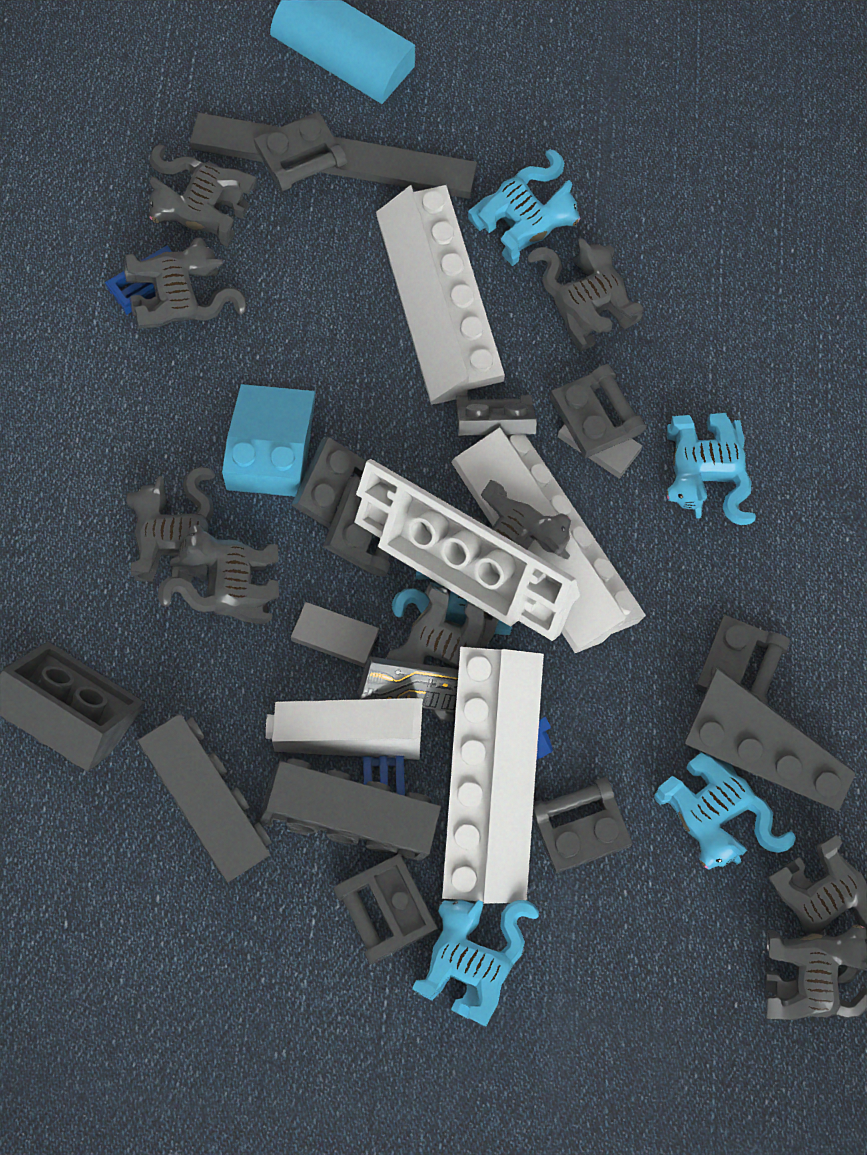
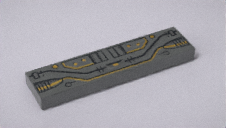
M368 656L358 694L362 700L423 699L422 708L456 713L459 670Z

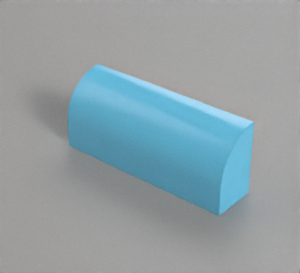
M281 0L274 14L270 29L272 37L381 104L386 101L415 67V44L342 0Z

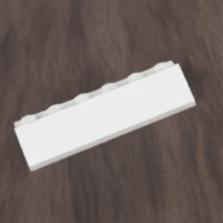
M410 185L376 212V217L431 405L455 400L456 396H467V392L470 389L504 382L505 374L447 186L443 185L413 192Z
M499 427L452 460L451 463L492 526L496 523L499 516L481 496L490 480L496 481L504 487V490L507 492V498L529 504L543 516H555L562 513L570 518V540L565 548L570 554L569 559H564L554 553L545 551L535 539L528 548V551L576 578L580 598L573 602L561 631L575 653L604 642L611 634L638 624L646 616L525 434L505 435Z
M370 459L366 462L356 493L362 499L354 523L380 538L379 548L510 627L517 621H520L551 641L560 635L573 602L580 598L576 578L376 461Z
M460 647L442 899L480 900L484 902L483 904L512 903L516 900H527L544 656L542 653Z

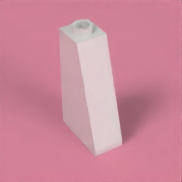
M423 699L275 702L274 715H267L266 739H272L275 752L371 756L378 758L379 756L395 758L396 756H404V759L419 760Z

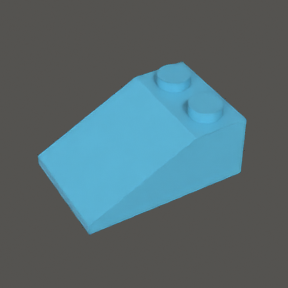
M240 385L227 436L222 469L226 490L296 496L306 473L316 396L315 391Z

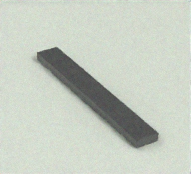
M198 113L190 139V147L192 150L263 162L255 147L254 138L280 127ZM334 137L344 150L347 164L339 168L332 166L321 171V173L405 188L411 185L412 189L416 190L446 185L450 196L470 199L477 162ZM323 151L319 154H316L312 157H309L288 167H295L297 165H300L304 162H307L311 159H314L318 156L325 154L326 151Z

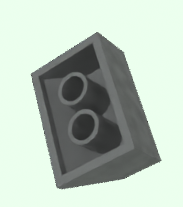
M49 641L4 668L0 675V716L86 771H90L111 754L145 704L141 699Z

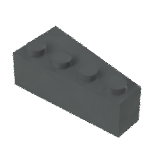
M716 666L685 737V744L839 811L856 774L852 767L761 700L720 667Z
M180 713L138 739V746L151 761L156 774L166 789L170 791L181 813L189 825L192 826L199 841L228 883L271 855L266 846L272 842L259 822L252 826L244 811L250 807L239 789L235 787L229 790L221 776L225 775L227 771L215 752L207 755L199 741L204 739L205 736L195 720L191 717L185 721Z
M288 759L287 763L279 761L270 777L258 820L262 826L272 828L273 820L286 822V825L291 828L290 831L293 833L308 835V833H318L319 830L326 831V836L333 842L358 844L359 839L367 841L366 848L369 850L391 855L401 854L402 857L422 861L430 854L441 806L430 803L431 799L428 796L412 792L407 793L406 796L391 792L390 786L380 782L368 781L367 785L353 782L349 774L341 771L328 770L327 774L311 770V764L298 759Z

